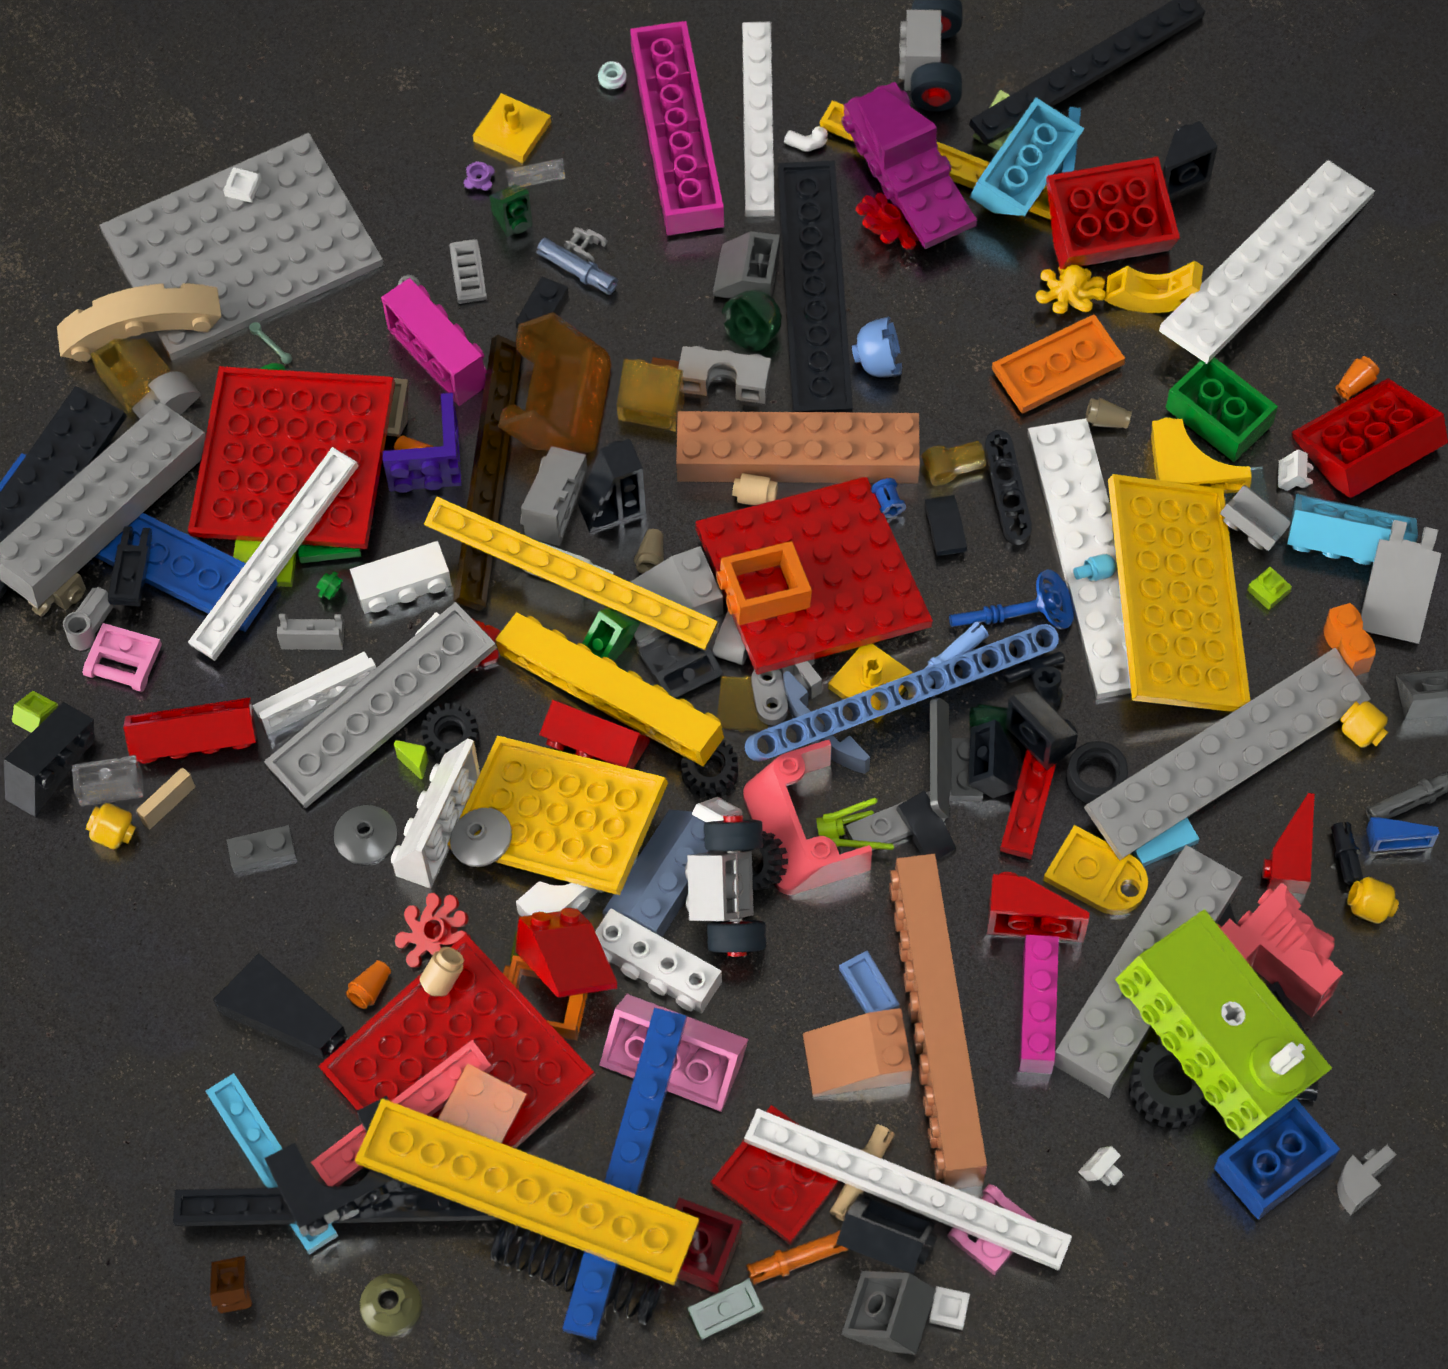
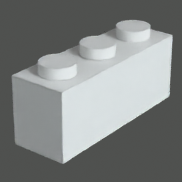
M438 541L350 569L353 584L364 614L380 612L388 606L400 602L408 603L418 596L427 593H439L446 587L452 586L449 570Z

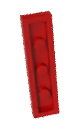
M1028 750L1026 751L1000 852L1031 859L1056 764L1046 770Z

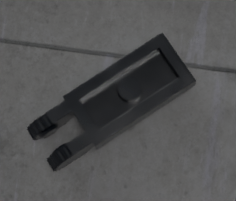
M129 526L123 528L121 543L117 546L108 593L109 604L141 605L152 542L151 528L142 529L139 546L132 545L134 538L133 528Z

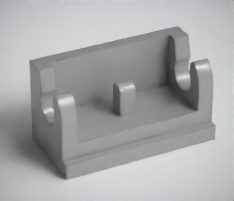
M279 614L280 627H277V637L281 649L343 650L345 621L342 614H335V619H288L286 614Z

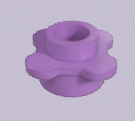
M475 162L467 166V179L464 180V186L467 189L481 188L486 191L492 187L491 176L494 175V168L492 166L486 165L483 162Z

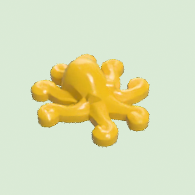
M1070 265L1066 269L1060 270L1059 267V281L1056 280L1054 271L1046 269L1041 272L1040 277L1047 282L1050 290L1048 292L1038 291L1036 293V300L1040 303H1049L1057 299L1058 301L1053 303L1052 308L1056 313L1067 312L1068 304L1080 311L1089 312L1093 306V302L1090 301L1091 299L1101 301L1105 298L1106 293L1103 290L1105 280L1099 276L1091 278V271L1086 268Z

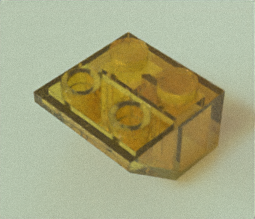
M114 339L90 354L97 374L128 413L132 412V408L151 391L148 386L151 381L165 373L171 372L146 339Z
M624 359L617 400L618 420L676 431L678 411H682L685 402L683 370H678L670 365L659 366L649 364L640 359Z

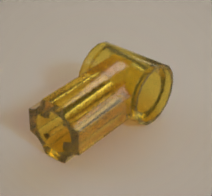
M978 441L949 449L941 445L927 449L921 456L931 484L937 486L949 483L956 475L986 467L984 449Z

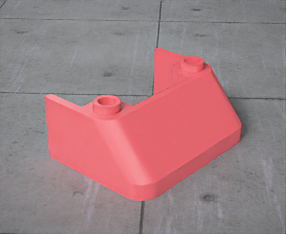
M829 739L781 754L749 780L743 790V799L750 819L762 821L763 831L774 834V839H780L783 842L779 848H786L787 853L782 854V858L788 859V864L782 865V868L787 871L785 875H780L782 878L781 882L775 884L776 888L786 895L798 894L871 870L872 849L870 845L839 855L836 844L828 837L817 836L806 840L786 787L799 782L805 773L831 765V743Z

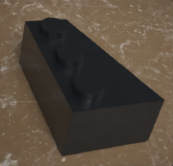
M630 439L613 441L606 447L601 448L577 502L589 533L646 513L643 467Z
M65 702L55 709L4 759L5 800L36 817L83 753L93 744L95 739L94 719Z

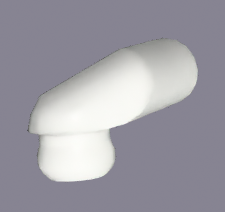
M816 127L811 135L803 136L789 130L785 136L784 143L804 152H809L826 144L828 132L823 127Z

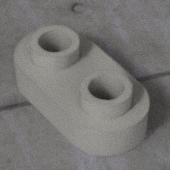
M754 669L751 676V685L757 716L767 725H777L785 720L788 713L782 673L777 669L757 675ZM764 675H769L772 677V679L769 681H765L762 679V677ZM769 703H775L777 704V707L771 709L768 708L767 705Z

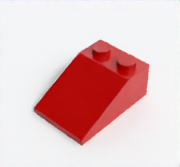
M1002 872L999 875L993 874L989 895L987 934L1026 937V935L1059 937L1061 941L1084 942L1090 915L1088 911L1027 877L1018 876L1013 872Z
M564 908L557 912H535L532 915L519 917L515 952L558 998L617 989L618 982L593 925L578 909Z

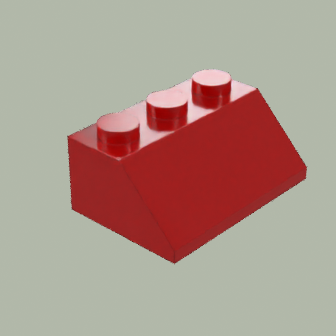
M555 700L551 702L539 733L540 736L548 738L546 745L563 751L566 745L576 749L575 755L590 759L597 757L606 763L630 769L635 767L651 740L650 737Z

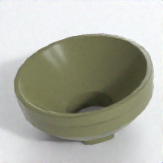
M394 1273L384 1274L373 1279L365 1287L360 1299V1312L363 1321L373 1332L382 1336H398L407 1332L416 1324L422 1310V1299L415 1284L408 1278ZM386 1291H393L399 1296L397 1305L392 1309H384L379 1305V1298Z

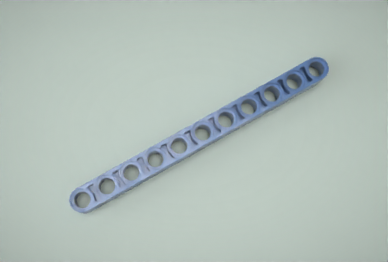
M1042 624L772 726L748 737L745 743V752L753 761H765L1047 653L1057 646L1059 640L1058 633L1051 625ZM1037 633L1044 639L1043 647L1036 642ZM1010 643L1017 649L1016 657H1013L1009 652ZM982 654H986L989 657V668L983 665L981 660ZM955 664L961 666L963 670L962 678L957 677L954 673ZM928 674L935 679L936 686L934 689L930 688L927 684L926 678ZM900 685H903L908 690L907 700L903 699L899 694ZM872 695L880 700L881 706L879 710L874 709L871 705ZM844 706L849 707L853 713L851 721H848L843 716ZM816 716L824 721L825 728L823 732L815 727L814 720ZM788 727L796 732L797 738L795 743L790 742L786 737V729ZM759 738H763L768 743V752L766 754L758 749L757 742Z

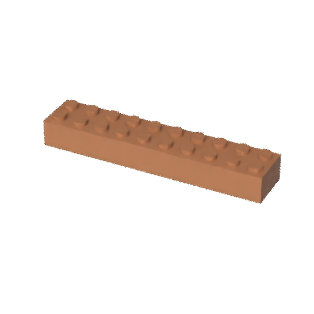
M935 854L896 858V868L890 871L891 883H889L891 901L895 902L894 922L896 932H900L901 962H905L906 973L903 974L905 991L910 992V1003L908 1004L910 1022L915 1023V1034H913L915 1053L920 1054V1065H918L919 1080L921 1085H926L925 1097H923L924 1111L926 1117H932L930 1118V1128H928L929 1143L931 1148H937L935 1150V1160H933L936 1181L942 1180V1184L955 1189L983 1186L987 1163Z

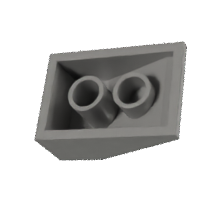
M701 546L671 556L630 581L637 586L707 617L713 618L723 614V596ZM641 622L634 634V638L637 644L667 633Z

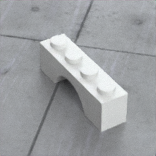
M539 881L516 901V906L520 916L532 915L535 912H557L564 908H575L582 912L590 903V898L598 891L600 893L604 891L575 883L556 886Z

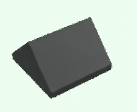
M1448 669L1396 674V682L1405 720L1448 715Z

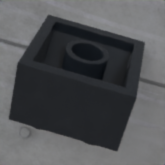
M1201 121L1191 125H1183L1174 132L1163 167V176L1169 198L1211 180L1218 146Z
M1036 691L1016 694L1009 698L1005 727L1046 770L1076 749L1078 734L1075 726L1069 720H1063L1056 713L1055 706L1048 698H1042Z

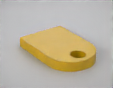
M1076 825L1073 826L1043 878V881L1110 915H1123L1135 910L1144 900L1148 888L1146 870L1138 859L1129 854L1119 860L1106 841ZM1125 884H1132L1138 889V894L1134 897H1127L1121 892V887Z

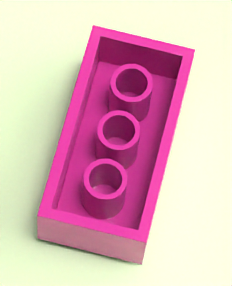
M408 278L381 297L388 330L446 393H453L454 402L458 406L484 389L487 370L483 364V358L485 357L483 351L476 343L471 344L466 339V334L457 323L453 325L444 308L440 304L435 305L430 300L427 290L422 285L417 286L411 278Z

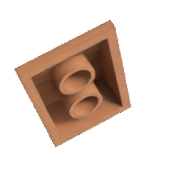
M901 1008L866 1013L803 1033L813 1097L911 1083L912 1066Z

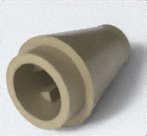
M1100 397L1098 400L1091 398L1086 410L1085 419L1086 422L1091 423V426L1127 429L1131 419V411H1127Z
M648 529L635 555L636 569L642 574L664 561L663 533L660 530Z

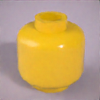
M1356 701L1340 719L1343 723L1342 733L1361 748H1365L1371 743L1377 746L1388 734V731L1384 729L1388 723V717L1369 701H1364L1361 704Z
M105 803L101 808L97 806L94 808L86 830L90 831L89 837L92 841L115 850L121 846L122 842L129 844L136 827L131 825L132 815L129 811L113 804Z
M1372 877L1355 881L1347 898V904L1351 906V912L1356 917L1375 924L1384 922L1388 917H1393L1399 905L1398 899H1395V889L1390 884Z

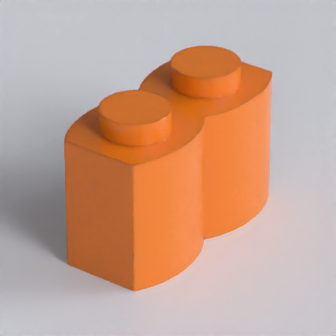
M1351 603L1330 609L1324 625V636L1327 643L1332 649H1337L1355 676L1369 672L1376 649L1370 635L1363 630V621L1359 611Z

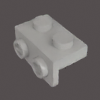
M1246 485L1241 487L1234 498L1220 512L1225 517L1223 521L1230 528L1236 531L1241 529L1249 536L1248 541L1260 550L1265 548L1269 551L1292 522Z

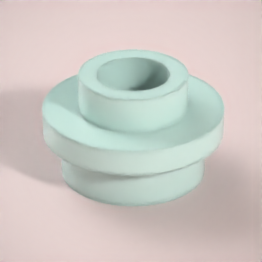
M607 62L598 72L599 83L607 89H617L625 83L626 71L617 62Z

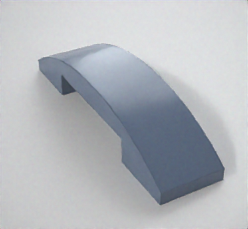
M786 671L783 674V682L788 709L794 719L811 712L806 707L808 706V691L789 671ZM815 718L814 724L816 729L823 732L825 726ZM833 735L812 742V744L829 739L831 743V760L863 774L870 770V756L850 735L841 742Z

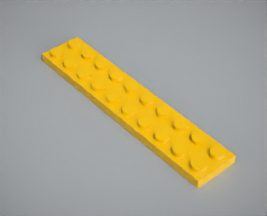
M383 1098L355 1159L356 1164L672 1285L676 1283L699 1224V1218Z

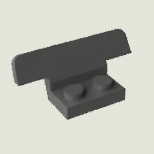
M936 698L930 701V804L932 810L940 818H950V801H983V792L968 784L970 738H952V734L949 732V704L941 698Z

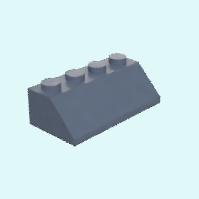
M669 810L631 868L621 894H614L604 908L603 914L606 915L611 908L663 937L688 896V879L685 875L687 855L712 852L705 849L704 824L706 822L692 815V811Z

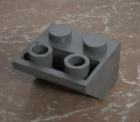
M750 231L723 243L713 296L771 303L780 256V235Z

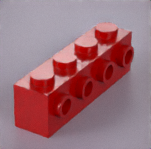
M250 697L125 716L123 725L130 762L139 761V763H151L159 757L166 756L178 759L186 757L189 753L199 751L203 754H211L225 747L244 749L249 747L251 743H256L257 736Z

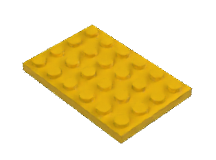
M497 735L459 819L475 809H496L509 820L512 828V839L507 851L495 862L620 895L668 782L662 776ZM481 830L477 831L474 835H478Z

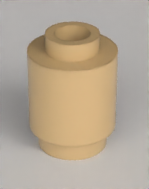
M742 473L740 479L735 478L732 496L737 497V503L753 506L774 501L777 496L778 482L771 481L769 477Z
M442 947L440 951H436L420 976V983L423 989L432 996H446L463 970V956L457 950L450 947Z

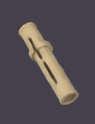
M877 1124L865 1148L860 1150L882 1159L895 1134L892 1131L889 1132L890 1129ZM845 1183L836 1202L829 1211L830 1214L844 1221L847 1211L859 1194L863 1195L864 1191Z

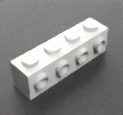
M611 908L595 931L609 963L612 962L621 967L620 970L627 977L634 980L640 978L649 983V988L655 993L662 996L666 993L675 998L676 1003L687 1011H693L694 1009L702 1014L722 983L721 970Z

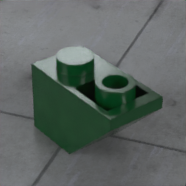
M514 184L490 195L492 213L507 237L520 234L533 226L530 197L526 188Z

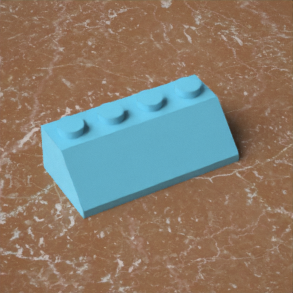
M1035 98L977 181L970 198L993 213L1025 216L1047 185V175H1052L1056 172L1085 128L1038 98Z
M1296 494L1287 545H1292L1294 550L1300 552H1310L1312 549L1323 552L1322 554L1326 557L1339 559L1341 556L1353 558V561L1356 563L1370 565L1371 562H1374L1379 539L1389 541L1393 520L1407 522L1403 540L1416 542L1418 537L1417 519Z

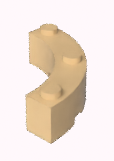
M183 283L180 288H164V284H153L129 288L100 297L92 301V307L86 310L77 309L57 326L60 356L71 358L75 361L88 362L105 347L119 340L138 336L142 333L160 330L208 332L221 318L218 289L213 286Z

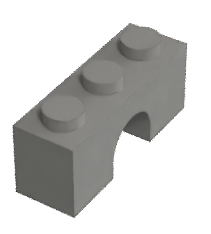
M683 346L677 372V392L707 396L708 387L713 380L728 378L736 385V400L765 404L771 375V358H766L759 354L744 355L729 350L715 351L700 346Z

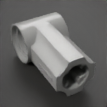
M99 587L92 588L76 612H72L65 617L63 628L70 646L75 650H86L93 645L96 639L95 633L115 606L109 604L108 592ZM84 629L79 633H75L77 630Z

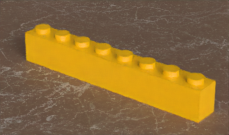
M516 612L495 639L502 657L703 767L724 739L721 722L713 714L708 712L704 714L696 710L687 700L682 698L678 700L670 696L663 687L657 684L652 686L643 681L637 673L630 670L628 672L622 670L608 657H598L582 643L574 644L567 640L566 636L555 629L551 631L543 627L532 616L525 617Z

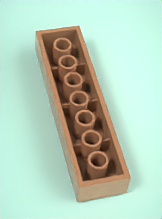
M678 411L677 482H734L735 478L740 479L742 473L769 477L771 481L784 483H843L867 477L870 483L893 478L897 483L918 484L920 466L919 413Z

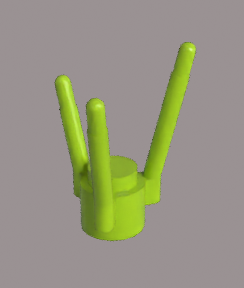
M876 798L857 803L833 813L823 814V817L816 818L819 836L830 838L836 844V847L862 848L870 845L871 849H894V845L890 843L840 839V836L845 835L844 824L874 814V811L849 814L876 804L878 801Z

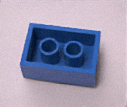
M1294 1098L1220 1155L1214 1169L1259 1220L1335 1160L1340 1148L1301 1103Z

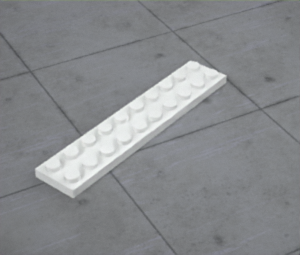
M1327 160L1201 284L1199 292L1192 293L1161 323L1159 331L1205 363H1208L1372 199L1375 190Z
M1086 419L1028 428V439L1067 588L1070 592L1074 615L1096 699L1130 694L1131 685L1118 567H1116V571L1111 577L1098 581H1090L1087 577L1077 580L1073 572L1074 568L1083 566L1085 560L1089 557L1100 554L1112 556L1117 566L1111 506L1088 422H1086Z

